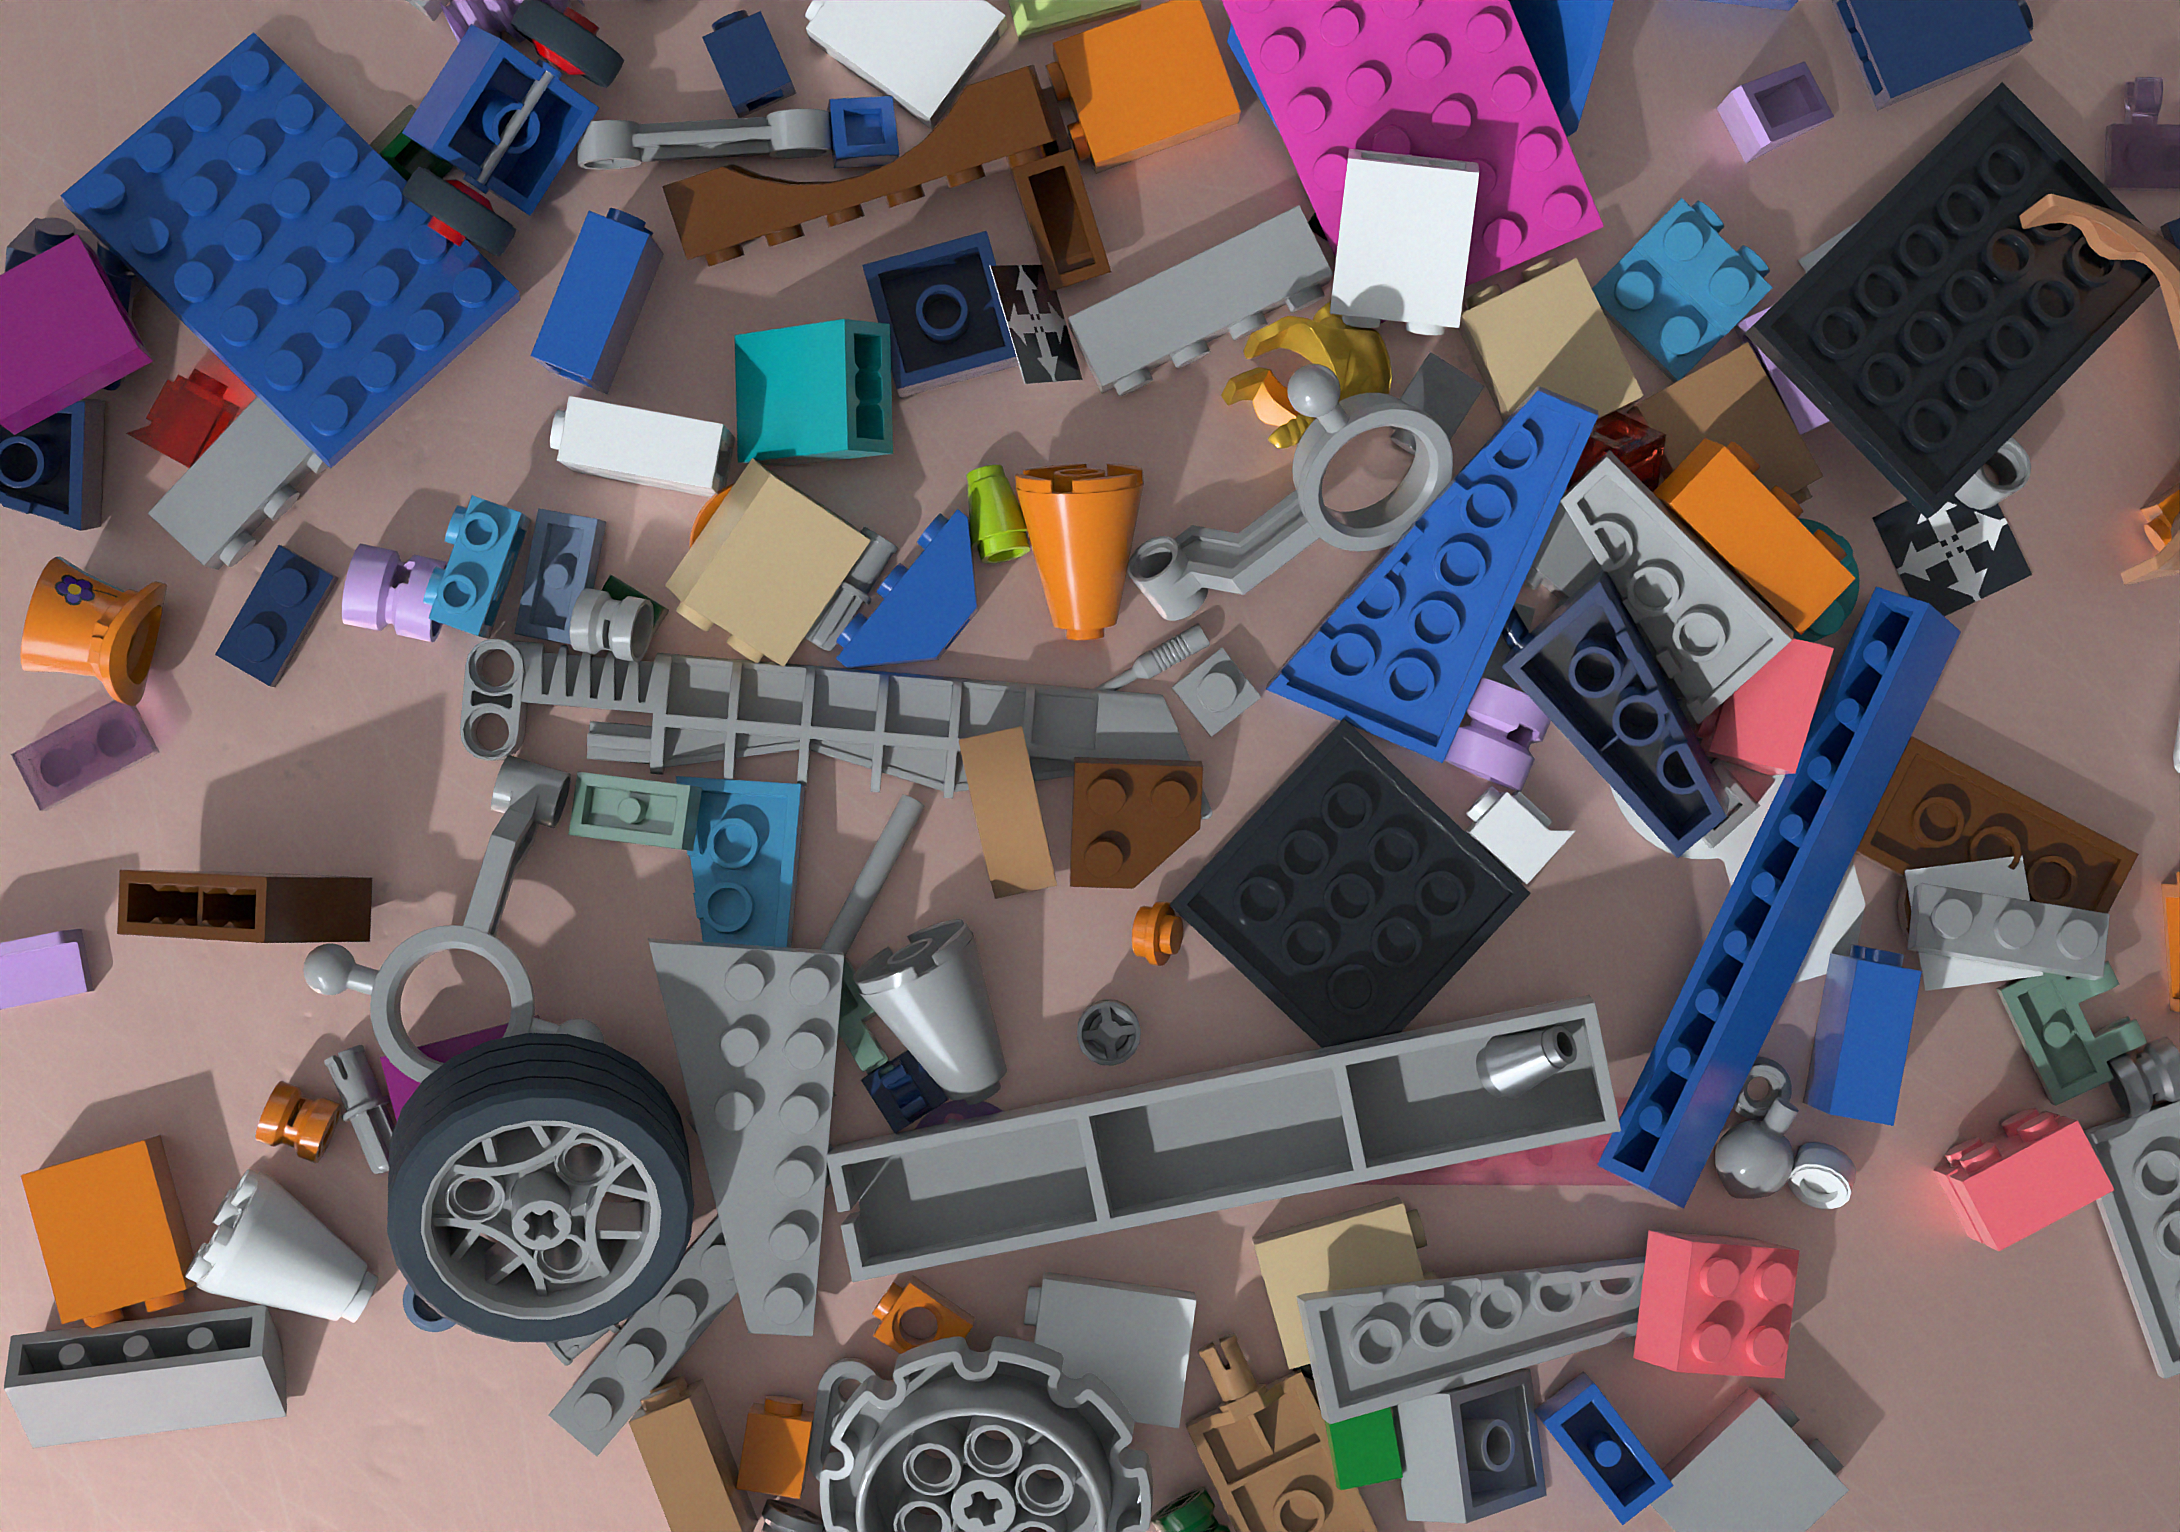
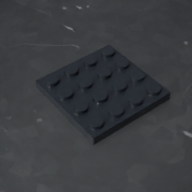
M1343 719L1172 900L1169 906L1321 1048L1402 1032L1531 893L1350 723Z

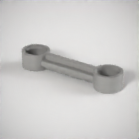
M790 109L770 113L767 117L639 124L627 120L591 121L576 144L577 162L579 167L585 169L613 170L631 168L642 164V162L757 155H769L783 159L821 157L832 153L830 112L820 109Z

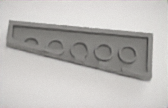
M1646 1256L1298 1295L1296 1297L1321 1416L1329 1424H1333L1635 1336Z

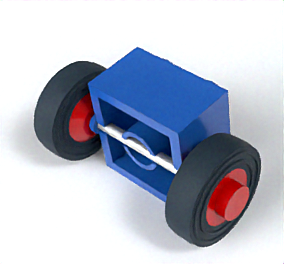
M524 0L514 14L510 24L520 35L534 44L537 54L545 59L547 63L541 59L537 63L533 62L502 39L471 24L402 132L465 174L463 180L469 183L468 186L457 179L444 180L426 168L418 167L402 192L407 200L433 216L427 225L428 227L459 247L467 238L492 255L500 256L512 241L517 229L494 212L490 200L479 194L480 191L484 194L490 191L531 216L598 111V106L560 80L563 74L558 69L568 75H581L596 85L607 88L614 81L624 63V59L616 50L596 36L600 29L597 25L569 7H566L564 12L561 13L540 0Z

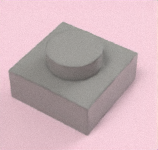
M1223 648L1219 649L1172 687L1210 737L1214 736L1261 698L1260 694Z

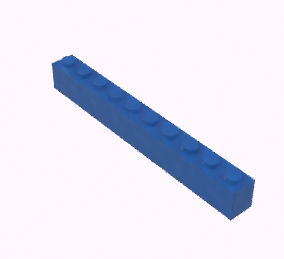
M1880 587L1875 588L1812 718L1796 773L1785 774L1619 1118L1621 1131L1612 1133L1597 1166L1681 1208L1685 1207L1961 633L1957 627L1931 604Z

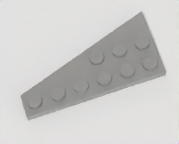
M648 938L748 1333L813 1337L827 1171L826 1155L828 1154L844 954L842 951Z

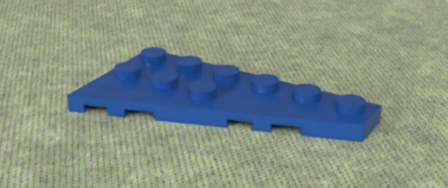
M1537 386L1267 683L1266 690L1342 721L1345 719L1356 728L1443 763L1599 416L1598 410Z

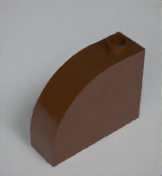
M119 870L117 934L252 943L370 942L372 878L254 872Z

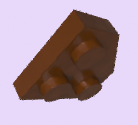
M1074 757L1070 887L1134 889L1199 831L1203 784L1202 761Z

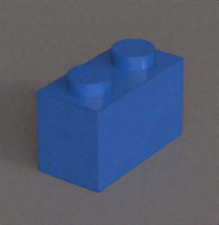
M1582 1372L1534 1410L1622 1525L1674 1486L1585 1372Z

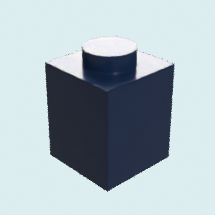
M746 10L728 14L712 24L714 32L702 37L738 118L747 116L796 94L794 85L761 11L748 16Z

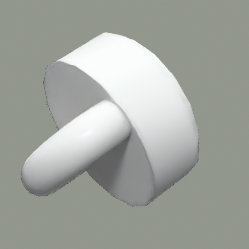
M1810 1142L1799 1148L1793 1162V1169L1788 1184L1793 1194L1805 1204L1819 1209H1834L1843 1206L1849 1201L1856 1179V1168L1852 1160L1836 1147L1821 1142Z

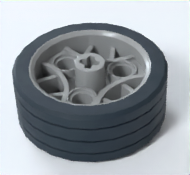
M525 1033L490 1040L453 1056L421 1082L401 1109L390 1139L387 1233L395 1262L416 1295L442 1317L476 1334L510 1342L546 1343L592 1335L627 1319L655 1298L679 1268L690 1241L694 1199L688 1145L681 1115L665 1087L638 1061L604 1043L569 1034ZM581 1143L592 1144V1146L585 1148L574 1147ZM471 1178L483 1179L480 1182H469L466 1180ZM606 1192L633 1198L631 1202H601ZM480 1233L489 1235L490 1237L498 1240V1242H492L480 1236Z

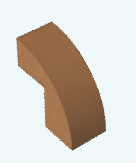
M1022 726L959 739L977 828L995 899L1057 886Z

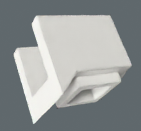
M1490 786L1466 813L1473 822L1465 832L1518 882H1524L1525 884H1528L1576 831L1549 830L1547 827L1553 821L1520 791H1514L1512 795L1508 792L1499 793L1493 786Z

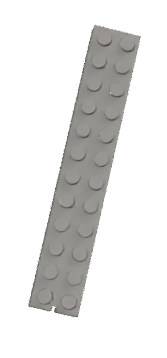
M1586 995L898 1132L896 1134L838 1144L832 1148L826 1155L838 1213L851 1210L859 1201L860 1211L850 1213L841 1224L852 1282L1620 1132L1621 1128L1596 1005L1591 996ZM1556 1026H1563L1571 1033L1577 1048L1576 1060L1519 1098L1495 1097L1481 1083L1477 1073L1476 1058L1478 1052L1486 1047L1487 1042L1491 1038Z

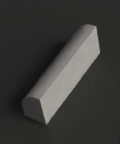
M266 1305L117 1322L96 1328L85 1326L12 1335L10 1338L4 1390L33 1448L286 1417L287 1414L286 1376L282 1349L275 1325Z

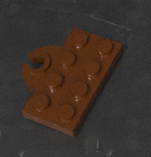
M1913 736L1910 737L1855 852L1904 878L1897 905L1900 928L1907 941L1909 939L1911 905L1905 870L2014 857L2008 868L2014 870L2022 856L2030 901L2108 914L2139 855Z

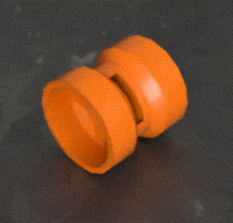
M279 1081L272 1091L260 1117L256 1130V1140L273 1147L280 1144L288 1145L295 1148L298 1157L316 1164L323 1157L333 1137L340 1118L342 1105L325 1097L312 1100L303 1096L299 1087Z

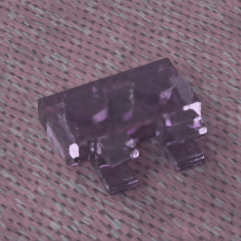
M2136 77L2135 82H2126L2124 94L2125 124L2113 123L2106 126L2104 185L2108 190L2180 192V125L2157 124L2163 98L2162 77Z

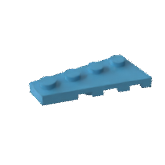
M676 776L677 784L702 788L693 851H687V855L691 860L695 887L693 895L697 918L700 920L703 942L791 948L805 787L802 784Z

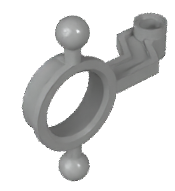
M1320 364L1305 365L1294 372L1289 380L1287 389L1289 401L1297 412L1304 416L1317 417L1304 432L1294 454L1292 475L1296 490L1239 533L1192 525L1174 539L1168 536H1158L1144 542L1134 551L1129 559L1128 575L1162 618L1176 621L1190 616L1200 608L1207 597L1208 588L1244 595L1319 538L1334 547L1348 551H1371L1390 546L1403 535L1451 481L1453 454L1445 432L1426 412L1408 405L1392 395L1364 393L1339 401L1341 388L1335 373L1328 367ZM1384 426L1400 427L1413 432L1416 441V453L1413 463L1405 478L1389 495L1371 506L1355 511L1340 512L1324 505L1322 483L1326 469L1335 454L1348 441L1365 431Z
M511 755L505 758L499 771L491 800V809L504 813L490 836L463 926L433 927L411 936L393 950L382 964L380 970L356 964L353 955L346 948L333 943L323 944L314 948L304 962L305 980L314 991L320 994L336 995L346 989H351L371 995V1022L379 1046L396 1068L417 1082L421 1083L444 1063L425 1055L410 1040L402 1022L401 996L405 983L413 970L429 956L448 949L458 948L478 953L488 959L501 972L511 997V1016L503 1038L525 1033L569 1034L604 1043L601 1030L589 1020L575 1018L558 1025L534 1018L535 997L529 974L516 953L496 937L514 875L533 846L539 824L555 828L559 822L570 789V773Z

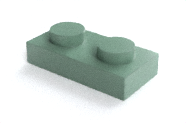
M577 772L568 835L693 851L702 788L684 784Z

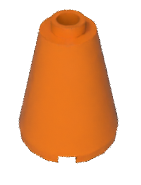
M1087 464L1052 465L1023 470V474L1017 473L1015 475L1016 491L1053 626L1066 629V638L1071 640L1103 638L1105 636L1104 628L1116 625L1144 486L1143 469L1132 465L1107 464V476H1105V470L1089 469Z

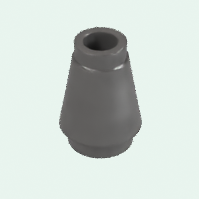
M1563 1026L1491 1038L1487 1042L1486 1047L1478 1052L1476 1058L1477 1073L1484 1088L1491 1095L1498 1098L1506 1096L1516 1099L1566 1065L1573 1063L1577 1057V1048L1571 1033Z

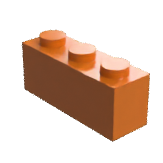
M1704 438L1653 494L1791 630L1802 635L1855 580V577L1840 563L1847 554L1825 532L1818 529L1812 534L1797 519L1804 511L1789 494L1777 485L1769 491L1754 476V473L1760 466L1742 447L1733 441L1725 447L1722 444Z

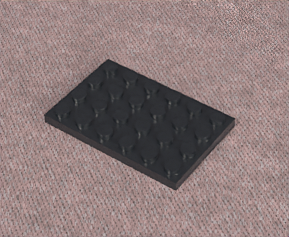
M2003 82L1981 101L1744 333L1926 519L1936 514L2160 286L2155 273L2146 264L2136 260H2110L2098 255L2089 246L2082 231L2072 224L2050 223L2026 229L2022 228L2019 216L2048 194H2055L2101 206L2125 215L2139 223L2141 222Z

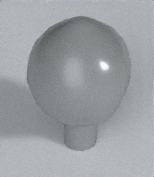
M1777 1097L1762 1122L1757 1120L1741 1122L1730 1128L1721 1137L1715 1151V1166L1718 1176L1730 1196L1741 1199L1768 1197L1779 1191L1789 1180L1793 1169L1794 1155L1791 1144L1784 1134L1799 1111L1790 1102Z

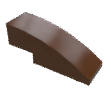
M1053 86L1042 89L1058 139L1043 144L1047 157L1010 168L1048 287L1050 291H1054L1110 273L1111 269Z

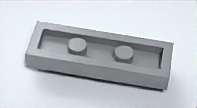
M1921 883L1914 887L1907 950L2095 981L2104 977L2110 914Z

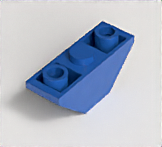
M957 509L949 520L940 513L930 523L917 541V544L924 551L909 569L899 563L876 591V593L884 598L869 618L859 612L837 638L836 642L844 649L836 659L849 669L939 660L977 614L979 609L973 551L971 548L970 522L968 517Z

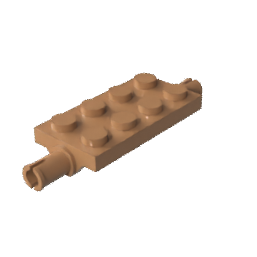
M1235 1333L1219 1338L1220 1345L1229 1362L1227 1365L1222 1362L1213 1342L1200 1348L1198 1354L1203 1358L1223 1401L1218 1405V1408L1185 1424L1235 1531L1378 1532L1358 1488L1340 1490L1336 1487L1325 1420L1321 1416L1320 1408L1301 1369L1293 1371L1266 1385L1264 1383L1257 1384L1237 1342L1238 1338Z

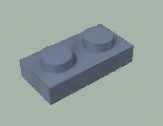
M538 508L514 634L571 645L570 621L573 608L581 591L585 588L594 589L606 527L605 521Z

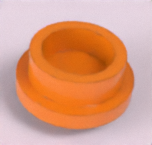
M1158 901L1153 907L1142 906L1137 911L1132 928L1133 952L1138 957H1146L1151 965H1165L1171 954L1175 955L1179 952L1182 944L1183 921L1181 917L1175 916V911L1169 906V902Z

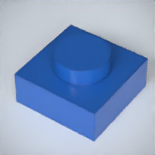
M892 96L829 99L827 111L830 112L834 168L885 166L899 158L900 153Z

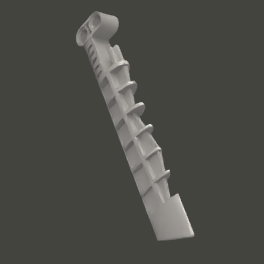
M488 639L475 645L468 654L465 664L460 723L461 741L469 753L476 758L486 761L504 760L507 756L516 754L522 746L526 730L528 703L653 713L652 726L590 721L587 736V759L650 764V774L659 775L664 774L666 767L724 760V779L734 780L736 758L799 750L797 784L807 787L811 750L872 769L870 792L880 793L882 773H886L944 791L943 798L953 799V792L969 790L959 739L1019 726L1023 728L1034 781L1074 776V757L1191 761L1167 703L1161 694L788 663L782 667L776 662L759 661L757 664L751 660L657 653L654 662L641 660L639 662L617 659L613 652L609 650L606 658L593 657V654L583 652L582 656L569 655L568 645H561L558 654L545 652L544 643ZM497 650H504L514 661V673L506 684L495 687L484 678L482 665L488 654ZM495 713L505 719L509 727V736L501 748L492 751L481 745L477 737V728L485 716ZM1202 788L1201 819H1209L1212 816V809Z

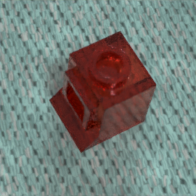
M194 368L188 379L179 374L174 382L167 379L146 417L152 423L126 434L190 468L231 425L240 407L223 398L228 389L227 385Z

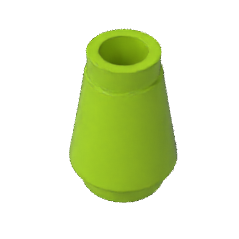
M988 465L967 473L972 550L979 552L981 562L984 564L1002 563L1027 554L1031 550L1027 527L1021 506L1008 478L1005 477L1003 466Z

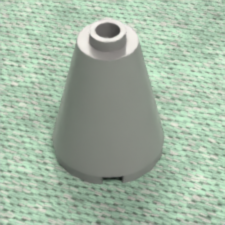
M953 919L937 923L907 936L911 944L894 954L889 946L883 949L853 975V980L858 987L860 995L951 1100L965 1099L967 1104L972 1105L990 1098L1000 1090L999 1080L1006 1074L1007 1068L973 932L970 931L967 923L964 924L962 919Z

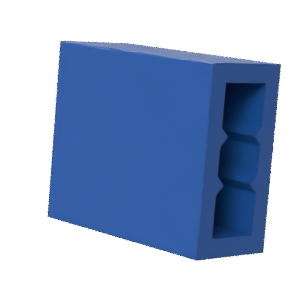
M609 208L606 217L588 211L530 355L548 371L608 394L664 255L652 238L653 232L645 228V221L615 208Z
M1851 944L1849 956L1830 953L1804 1094V1104L1831 1115L1894 1126L1922 973L1919 970L1902 967L1904 954Z

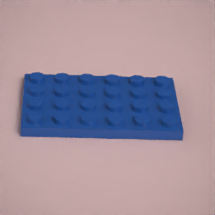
M254 32L60 195L64 205L330 469L520 301L519 290L466 239L461 247L427 226L433 216L407 200L402 194L407 181Z

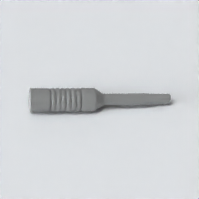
M1198 623L1183 631L1180 635L1167 640L1166 643L1164 642L1137 657L1132 668L1094 689L1116 691L1138 678L1150 679L1161 673L1162 670L1164 671L1172 665L1181 662V660L1186 659V657H1190L1208 647L1210 643Z

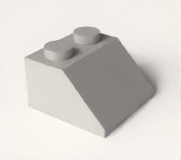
M1518 1369L1392 1406L1393 1423L1403 1473L1401 1487L1404 1495L1407 1521L1467 1524L1547 1496L1537 1417L1534 1412L1535 1402L1530 1369Z

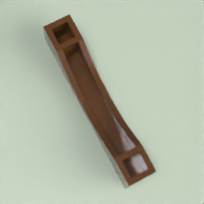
M1029 65L966 86L949 114L921 143L894 162L867 174L837 181L797 182L761 175L738 165L730 164L664 185L662 188L686 259L690 260L705 255L708 267L745 255L741 243L754 238L765 236L768 247L805 236L801 223L825 216L828 228L863 217L865 215L861 204L885 196L888 208L922 198L925 194L921 184L944 176L949 188L986 177L982 164L1006 157L1009 167L1014 168L1047 157L1043 144L1058 138L1035 66Z

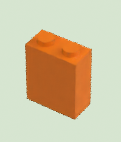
M1170 0L1052 43L1055 62L1045 65L1051 86H1053L1057 101L1067 98L1070 101L1076 118V122L1067 125L1073 148L1079 161L1090 158L1095 174L1239 123L1241 110L1201 0Z
M161 1135L21 1175L62 1324L83 1319L85 1326L96 1328L124 1319L122 1307L145 1301L147 1312H152L186 1301L183 1290L197 1284L185 1277L194 1253Z

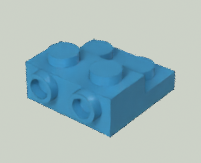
M1682 198L1592 288L1604 315L1673 383L1681 380L1773 288L1764 279L1770 270L1760 256L1745 245H1742L1735 251L1718 234L1724 228V224L1718 215L1701 201H1696L1690 206Z
M473 495L467 508L457 505L445 536V542L454 545L446 569L437 566L434 568L425 591L423 603L432 606L428 619L489 639L531 519L521 512Z

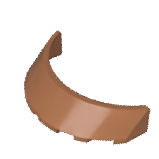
M2055 194L2046 195L2019 216L2023 229L2050 223L2072 224L2082 231L2089 246L2098 255L2110 260H2136L2146 264L2155 273L2160 283L2180 351V250L2172 243L2138 221L2118 212ZM2180 512L2174 518L2172 524L2171 541L2155 557L2121 572L2124 585L2180 573Z

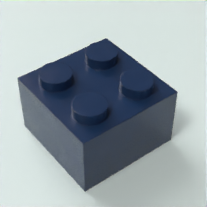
M987 231L862 265L878 323L890 324L891 371L900 398L1019 366L990 266L997 265Z

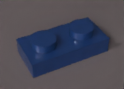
M278 545L215 655L266 685L276 687L339 578L285 546Z

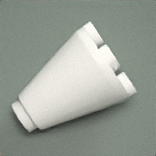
M250 1169L245 1172L236 1189L231 1188L222 1200L212 1220V1223L218 1225V1228L209 1243H203L200 1246L185 1274L186 1278L197 1283L196 1287L208 1293L334 1321L343 1317L351 1322H355L361 1315L378 1282V1276L366 1271L367 1263L278 1182L261 1171L256 1173Z

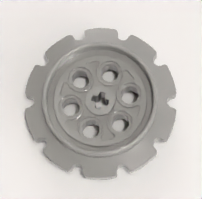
M957 1336L929 1342L900 1354L897 1357L893 1372L894 1380L887 1381L878 1376L871 1375L859 1385L844 1405L834 1425L830 1441L841 1452L829 1453L825 1458L820 1477V1505L822 1519L827 1532H1028L1025 1528L1039 1527L1047 1532H1146L1150 1527L1153 1503L1152 1468L1149 1455L1145 1451L1132 1450L1127 1447L1132 1442L1134 1419L1116 1394L1096 1375L1088 1373L1079 1379L1067 1377L1062 1372L1063 1355L1033 1342L996 1336L993 1338L989 1350L975 1352L967 1346L966 1340L963 1337ZM997 1430L1006 1434L1009 1438L994 1440L983 1432ZM923 1450H940L948 1457L943 1459L933 1458ZM1046 1469L1055 1472L1059 1477L1047 1479L1039 1476L1035 1471ZM915 1507H929L938 1514H922Z

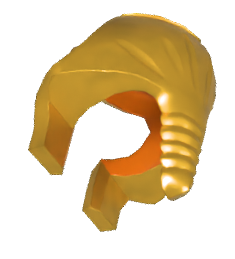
M1331 301L1317 311L1313 320L1304 317L1285 316L1267 327L1252 332L1243 350L1246 359H1251L1277 348H1286L1301 354L1314 364L1328 367L1335 373L1340 383L1339 401L1364 393H1390L1392 381L1391 362L1380 333L1372 328L1346 325L1342 320V315L1330 314ZM1257 367L1230 378L1221 394V397L1228 406L1242 400L1253 401L1255 411L1260 420L1268 424L1280 426L1268 438V442L1279 449L1298 444L1306 429L1317 418L1304 416L1293 408L1288 398V387L1283 386L1274 376L1271 369Z

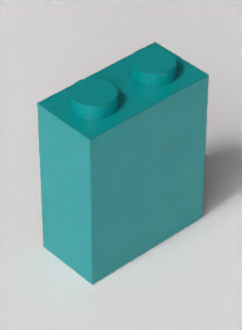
M839 319L734 335L738 463L749 464L753 458L762 465L791 466L893 454L890 324Z

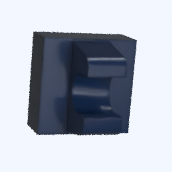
M909 1050L904 1051L861 1079L895 1134L949 1100L946 1093Z

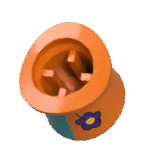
M61 556L54 557L43 569L36 583L27 611L20 651L23 670L26 672H62L97 677L98 680L103 682L107 692L114 700L129 706L137 705L141 701L146 688L158 637L167 584L154 581L139 592L132 589L124 591L86 573Z

